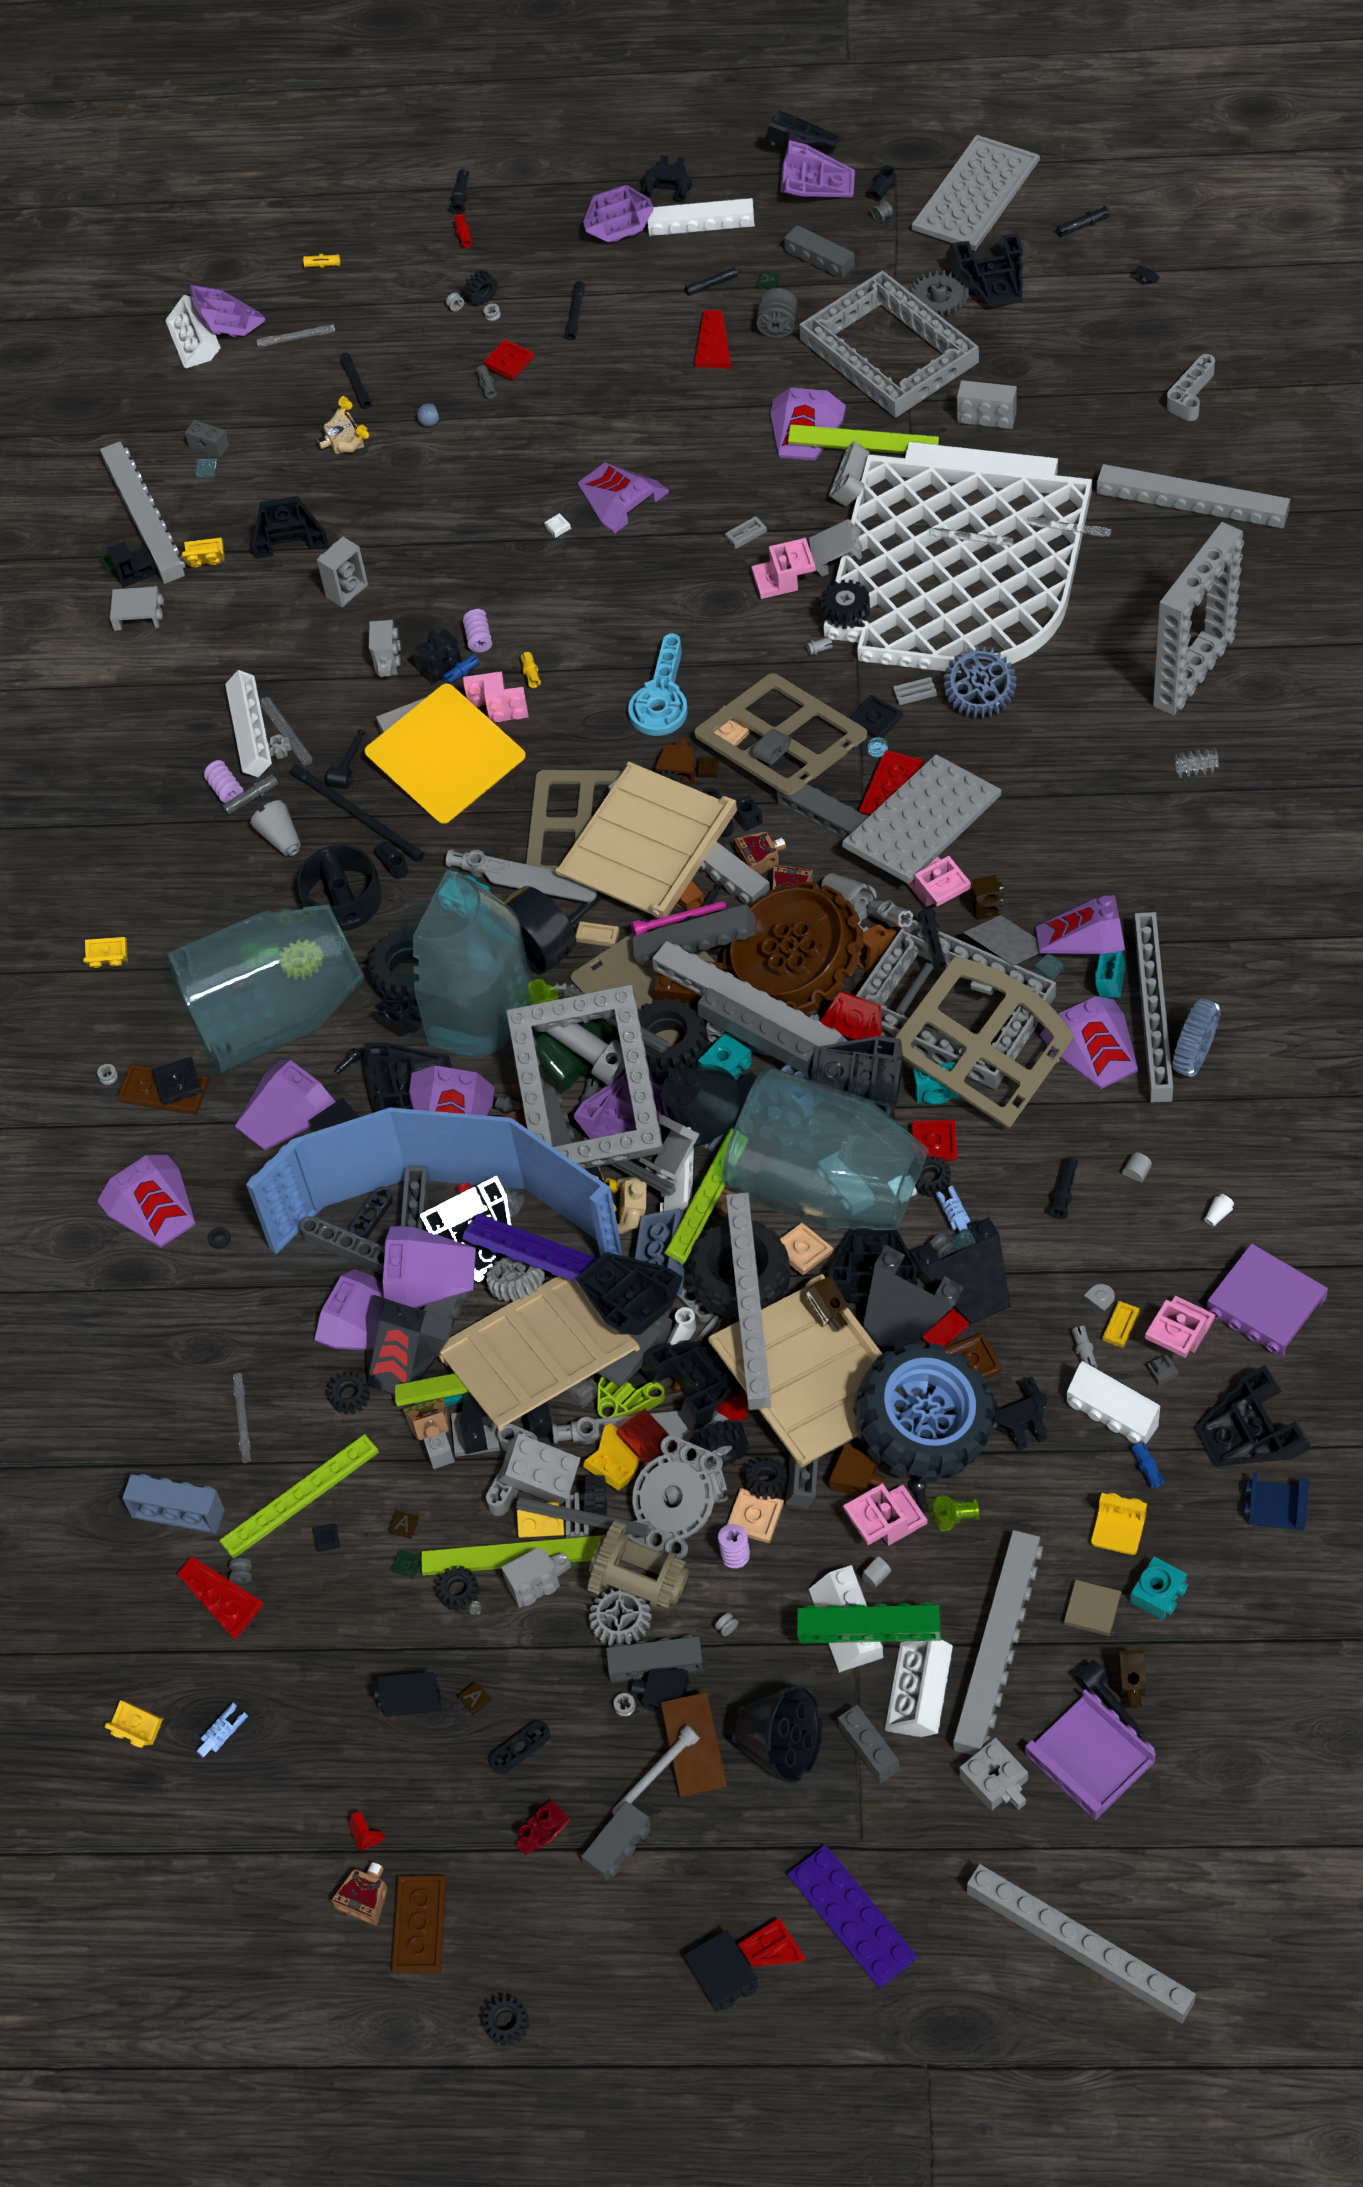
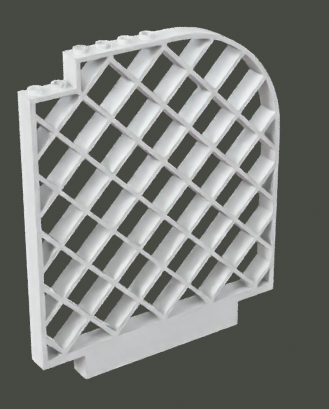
M909 442L905 458L868 454L861 480L865 486L857 497L851 522L853 525L856 524L860 530L859 540L863 547L861 552L869 548L877 558L859 567L851 558L854 556L852 552L842 555L836 581L841 583V580L845 579V582L853 580L854 584L857 581L860 582L861 586L864 585L866 591L869 592L870 608L878 604L885 611L886 615L870 624L862 620V625L858 626L855 624L856 627L852 629L850 626H847V629H842V626L835 628L834 623L829 625L828 620H826L824 623L825 638L830 637L831 640L859 642L857 648L858 661L925 670L946 671V668H950L949 662H955V655L961 654V651L968 654V648L975 652V645L990 637L1004 650L1001 652L1000 659L1006 656V663L1011 662L1013 664L1028 657L1054 635L1065 616L1092 492V479L1057 476L1058 458ZM901 477H908L911 479L904 481ZM887 479L894 488L877 496L869 488ZM947 482H952V483H957V484H955V485H953V486H950ZM932 484L940 493L923 501L915 492ZM993 487L1004 489L997 492ZM978 489L986 498L970 507L961 497ZM1039 492H1041V493H1050V494L1047 495V496H1045V497H1043ZM1024 494L1032 504L1016 512L1008 502ZM902 499H905L913 507L898 516H895L888 508ZM1070 499L1079 509L1063 517L1055 507ZM951 504L959 513L942 522L934 512ZM997 509L1005 519L989 527L980 517ZM877 513L885 523L868 531L860 522ZM1043 514L1052 524L1035 532L1027 522ZM921 519H924L932 527L917 536H914L906 528ZM970 524L978 533L961 542L953 532ZM1016 529L1025 539L1008 547L1000 537ZM896 533L904 543L887 552L879 542ZM1063 534L1071 545L1055 553L1047 542ZM943 539L950 549L933 557L925 547ZM989 544L997 554L980 562L972 552ZM1036 550L1044 560L1028 568L1019 558ZM915 553L923 563L906 572L898 562ZM962 559L970 569L953 578L946 571L945 567ZM1008 564L1017 575L1000 583L991 573ZM888 569L895 579L877 587L870 577ZM1055 570L1064 580L1048 589L1039 578ZM934 574L942 584L925 593L917 583ZM981 580L989 590L972 598L963 588ZM1028 585L1036 596L1019 604L1011 594ZM906 589L914 597V600L897 608L888 598ZM953 595L962 605L944 614L936 603ZM1000 600L1009 611L992 620L983 609ZM1048 606L1054 615L1042 628L1031 614ZM925 610L934 620L916 629L907 619ZM973 616L981 626L964 635L955 624ZM1020 621L1033 637L1016 646L1002 630ZM897 625L906 636L888 645L880 634ZM945 631L953 642L936 651L927 640ZM867 641H870L874 647L866 646ZM916 646L922 653L910 652L908 650ZM979 661L983 668L991 664L990 662ZM967 664L965 667L967 669H973L975 666L972 664Z

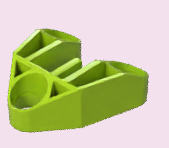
M603 1376L598 1383V1413L600 1419L642 1415L661 1404L665 1399L664 1387L659 1383H647L636 1391L629 1382L620 1387L619 1384ZM653 1389H658L661 1391V1395L652 1397L649 1396V1392ZM605 1407H612L615 1410L609 1417L604 1416L602 1411Z

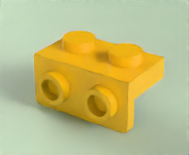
M127 938L85 940L86 958H83V962L89 965L90 968L102 967V964L121 966L123 962H128Z
M547 1502L548 1504L559 1506V1502ZM517 1510L519 1537L565 1534L563 1519Z
M120 1700L112 1722H107L105 1728L111 1730V1735L118 1738L126 1737L131 1740L130 1743L132 1745L143 1748L144 1745H153L163 1718L125 1700Z

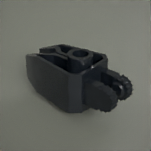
M403 1000L379 1002L376 1005L379 1011H372L371 1013L383 1028L402 1036L408 1034L410 1030L419 1031L421 1026L416 1020L424 1022L427 1018L424 1012L413 1009L409 1001Z

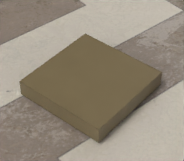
M1075 1580L1064 1625L1110 1636L1121 1591Z

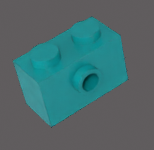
M1122 951L1100 954L1098 969L1095 970V983L1099 997H1121L1126 965Z

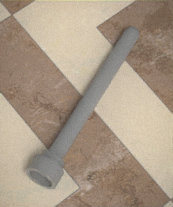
M686 1725L680 1731L681 1734L678 1736L680 1739L613 1808V1815L619 1811L626 1801L631 1804L686 1745L688 1747L691 1744L694 1745L700 1739L691 1727Z

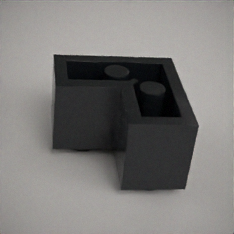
M123 541L107 548L114 573L123 588L157 574L154 561L146 547L130 553Z

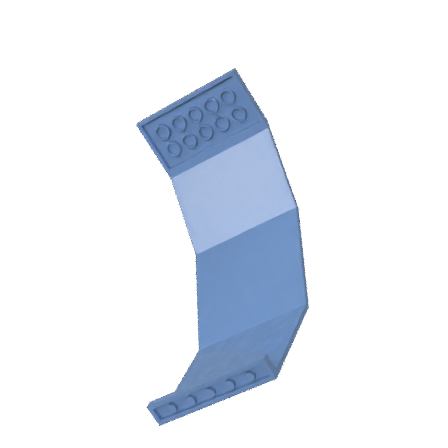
M387 1108L292 1139L287 1145H283L279 1152L272 1159L268 1160L264 1167L257 1174L253 1175L246 1184L269 1248L275 1254L301 1230L300 1223L305 1217H315L325 1206L374 1191L378 1187H386L404 1181L405 1167H427L430 1181L479 1185L497 1176L502 1187L527 1190L596 1239L600 1256L605 1252L617 1255L623 1254L610 1187L521 1124L507 1117Z

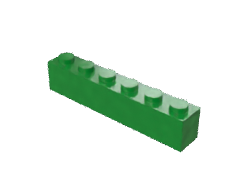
M901 1603L898 1606L876 1604L873 1607H865L860 1604H855L851 1607L829 1605L827 1608L808 1605L804 1608H798L797 1635L800 1644L941 1641L940 1606L933 1603H923L918 1606H912L908 1603Z

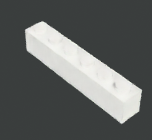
M752 198L653 207L654 210L648 219L649 236L753 227Z
M238 670L225 684L242 772L259 777L272 762L254 675Z

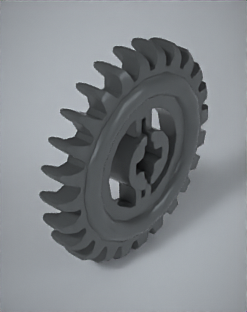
M936 270L935 276H932L930 271L928 272V278L922 274V281L917 277L916 283L912 282L910 293L939 316L943 317V314L948 316L950 312L956 313V309H962V306L966 304L969 289L961 280L959 281L957 276L952 278V271L946 276L945 270H943L942 275L939 276L938 270Z

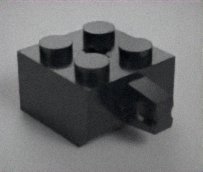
M443 629L438 634L435 630L427 633L428 640L413 650L418 672L431 684L441 680L442 675L453 669L456 663L462 662L457 639L446 629Z

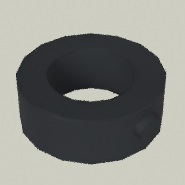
M223 1227L213 1229L208 1236L210 1246L215 1249L227 1247L231 1241L229 1230ZM217 1235L225 1236L220 1242L214 1241Z

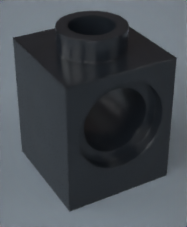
M750 795L736 801L737 811L734 817L745 832L763 823L762 811Z

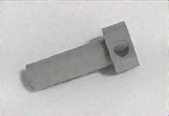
M577 1023L567 1024L568 1027H563L562 1025L548 1028L545 1031L593 1064L594 1067L591 1074L608 1086L614 1083L625 1068L621 1043L613 1040L608 1045ZM610 1061H615V1062H616V1063L613 1064V1065L608 1064V1062H610Z

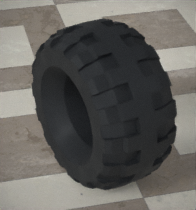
M728 1220L719 1222V1226L716 1228L710 1227L702 1234L703 1238L695 1242L691 1257H689L688 1270L690 1283L699 1303H702L706 1310L713 1315L720 1314L723 1319L733 1321L734 1318H739L736 1284L728 1283L720 1277L722 1270L727 1265L733 1263L730 1226ZM754 1221L752 1223L756 1266L760 1268L757 1277L762 1310L783 1299V1294L785 1290L787 1291L790 1283V1263L785 1244L781 1242L780 1237L773 1230L766 1229L764 1224Z

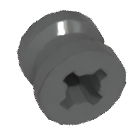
M883 200L878 206L871 208V214L875 221L882 223L886 217L889 218L893 215L891 205Z
M944 1233L935 1236L930 1241L940 1260L955 1252L956 1246L952 1242H948V1237Z
M236 1558L230 1561L229 1568L231 1573L229 1581L234 1584H247L252 1581V1574L250 1573L252 1568L251 1560Z

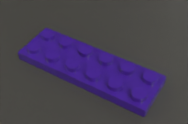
M826 1845L787 1874L791 1882L878 1989L882 1988L917 1960V1955Z

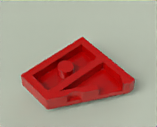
M780 1918L738 1944L751 1967L805 1961V1956Z

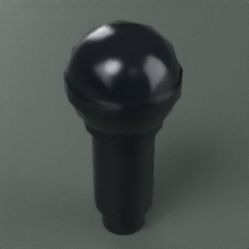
M357 1048L350 1049L346 1055L347 1057L337 1065L335 1072L340 1074L352 1063L359 1061L362 1056L360 1050Z
M914 1479L911 1482V1490L916 1494L922 1513L928 1512V1503L925 1495L926 1482H918L917 1479Z

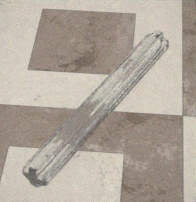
M269 697L263 698L261 706L284 738L288 737L290 746L304 766L311 765L312 756Z

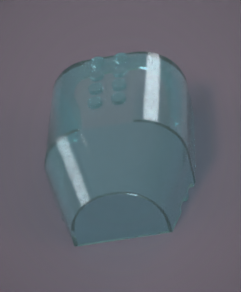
M447 869L413 935V956L419 958V966L414 967V973L419 974V981L414 982V991L429 1047L463 1057H481L499 1050L510 1040L511 1032L507 1010L530 1005L532 981L519 919L513 909L465 875Z
M329 905L303 907L301 910L292 911L283 909V912L273 913L271 911H264L167 953L171 970L182 997L220 1073H224L316 1032L364 981V975Z
M766 1067L760 1072L752 1085L730 1138L723 1165V1183L726 1189L736 1194L748 1193L749 1202L827 1229L849 1228L857 1230V1228H870V1230H898L929 1151L926 1146L870 1099L779 1069Z

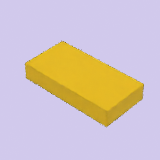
M1118 1301L1102 1341L1124 1348L1140 1308Z

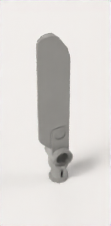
M450 849L446 856L447 867H462V870L470 871V874L475 877L485 874L493 884L518 889L523 886H531L544 894L583 902H592L597 897V890L567 877H561L553 869L485 856L480 850L462 854Z
M681 1411L602 1419L583 1417L568 1425L557 1426L552 1424L554 1444H558V1441L567 1440L591 1444L595 1440H601L604 1426L608 1423H611L638 1441L642 1446L661 1444L667 1436H675L689 1441L695 1432L699 1433L700 1428L693 1431L680 1416ZM718 1413L710 1423L714 1425L716 1421L724 1422L729 1419ZM584 1428L592 1429L590 1433L582 1432Z

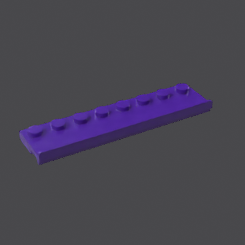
M477 1213L475 1220H472L464 1231L462 1238L473 1245H480L494 1253L507 1255L513 1260H520L534 1268L544 1269L555 1276L570 1279L574 1283H576L575 1278L598 1259Z

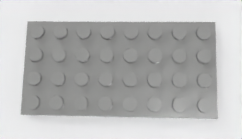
M976 135L912 223V230L950 243L969 241L971 249L976 251L1037 165L1040 155Z
M936 754L843 840L842 847L909 884L914 880V874L925 869L1001 796L1002 789Z

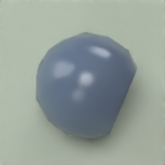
M424 404L419 408L417 418L420 424L426 427L437 424L439 416L434 404Z

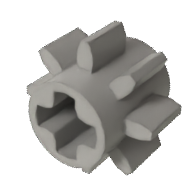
M280 734L270 737V743H268L270 757L273 755L277 759L287 757L288 751H291L288 737L283 738Z

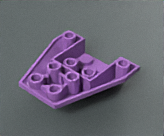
M279 1060L262 1077L238 1119L235 1128L266 1151L310 1128L308 1120L334 1104L335 1100L318 1080L293 1061Z
M390 1227L385 1244L384 1298L418 1308L474 1291L476 1248L415 1227Z
M356 1269L341 1275L321 1310L315 1342L334 1349L367 1351V1314L373 1295L384 1298L383 1283L374 1276Z

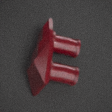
M551 1800L526 1821L527 1824L520 1827V1838L515 1846L524 1855L536 1849L540 1850L546 1844L549 1845L562 1832L571 1819Z

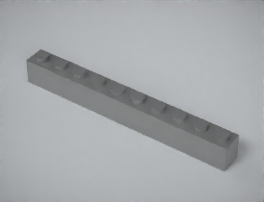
M121 442L101 448L100 451L104 463L154 561L163 583L166 584L184 577L183 568L186 567L182 557L178 558L179 551L176 545L171 544L173 539L169 532H165L167 528L164 521L159 520L161 516L158 508H153L155 504L152 496H147L149 492L146 484H141L143 480L140 472H135L137 468L134 460H129L131 456L128 448H123Z
M1103 464L1097 480V494L1272 527L1284 528L1289 512V498Z
M616 779L610 786H608L609 792L611 791V789L613 788L618 779ZM718 842L715 843L699 868L701 871H706L715 882L719 881L724 885L729 893L737 895L744 904L750 905L756 899L761 900L770 891L769 881Z
M1156 912L1135 913L1134 933L1150 1102H1171L1173 1097V1080Z
M666 941L652 958L654 971L701 996L710 987L818 1047L842 1042V1035L837 1030L822 1025L817 1019L807 1017L800 1010H794L783 1001L776 1000L766 992L753 988L748 982H742L731 973L724 972L714 964L701 960L697 955L684 951L677 944H671Z
M749 1194L726 1195L748 1406L749 1410L772 1408Z
M1015 1530L1012 1532L954 1738V1751L974 1756L991 1741V1736H988L989 1729H994L997 1715L994 1714L996 1706L1000 1707L1003 1693H1000L1001 1686H1006L1009 1675V1672L1006 1671L1007 1664H1012L1015 1653V1650H1012L1013 1642L1018 1643L1021 1629H1017L1019 1621H1024L1026 1608H1023L1025 1600H1030L1032 1587H1029L1031 1580L1036 1578L1038 1567L1035 1566L1036 1559L1040 1560L1043 1553V1546H1040L1039 1536Z
M979 1864L968 1881V1895L1181 2024L1184 2022L1195 2003L1196 1993Z

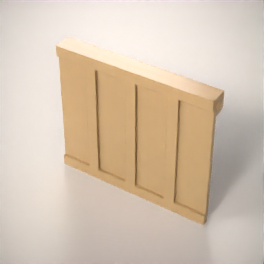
M628 762L627 767L555 872L561 877H567L648 912L658 919L666 917L670 914L736 813V800L726 796H722L719 800Z
M823 1274L809 1280L805 1288L761 1310L772 1408L759 1409V1411L801 1468L858 1437L854 1425L857 1416L853 1412L855 1394L866 1371L882 1355V1352L848 1308L842 1314L848 1326L837 1332L831 1323L821 1327L800 1300L810 1288L825 1279ZM739 1321L709 1336L708 1341L747 1393ZM900 1388L895 1390L903 1398H905ZM895 1406L896 1411L903 1412L900 1407Z
M557 1276L539 1286L536 1292L532 1291L530 1296H523V1299L518 1298L450 1337L438 1357L446 1366L449 1365L498 1430L501 1431L503 1426L635 1350L637 1352L640 1348L638 1343L629 1334H620L604 1324L577 1283L565 1277Z

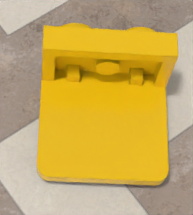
M222 538L184 542L185 552H182V558L190 567H200L202 564L207 563L209 565H218L220 562L225 561Z
M608 1423L604 1426L598 1451L584 1461L583 1467L594 1475H605L606 1483L619 1491L635 1478L643 1447L638 1441L611 1423Z
M1101 1493L1099 1512L1091 1540L1092 1545L1124 1554L1135 1555L1146 1518L1147 1503H1143L1136 1498H1122L1114 1493Z

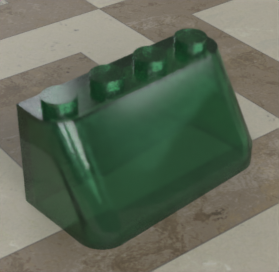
M602 1018L588 1020L587 1023H584V1021L577 1022V1024L608 1045L613 1040L620 1043L619 1034L609 1022ZM547 1032L536 1040L535 1050L540 1061V1065H538L540 1076L560 1094L566 1089H570L576 1080L581 1076H585L589 1069L594 1066Z

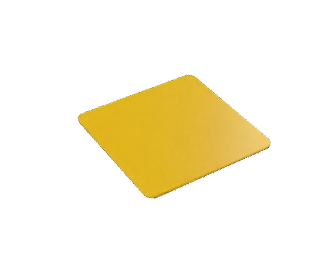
M451 684L441 685L365 748L366 756L441 824L449 823L525 759V751Z

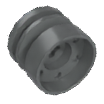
M772 288L761 295L757 326L763 334L769 337L782 338L788 336L793 331L797 311V299L793 293L781 288Z

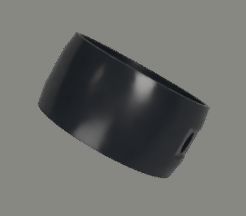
M349 845L328 846L309 856L300 868L298 891L301 902L309 918L319 927L330 931L352 930L368 922L377 912L381 902V884L375 865L362 850ZM344 871H356L371 879L367 890L357 899H354ZM323 877L326 880L335 906L322 905L308 898L313 886Z
M523 886L492 913L491 921L493 928L503 945L520 963L536 973H545L553 968L576 945L574 929L565 914L547 895L534 887Z

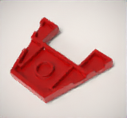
M841 991L820 1021L822 1025L830 1029L834 1028L841 1035L854 1040L882 1036L881 1005L845 991Z

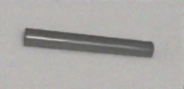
M925 964L896 1009L897 1013L900 1015L904 1014L932 971V964Z

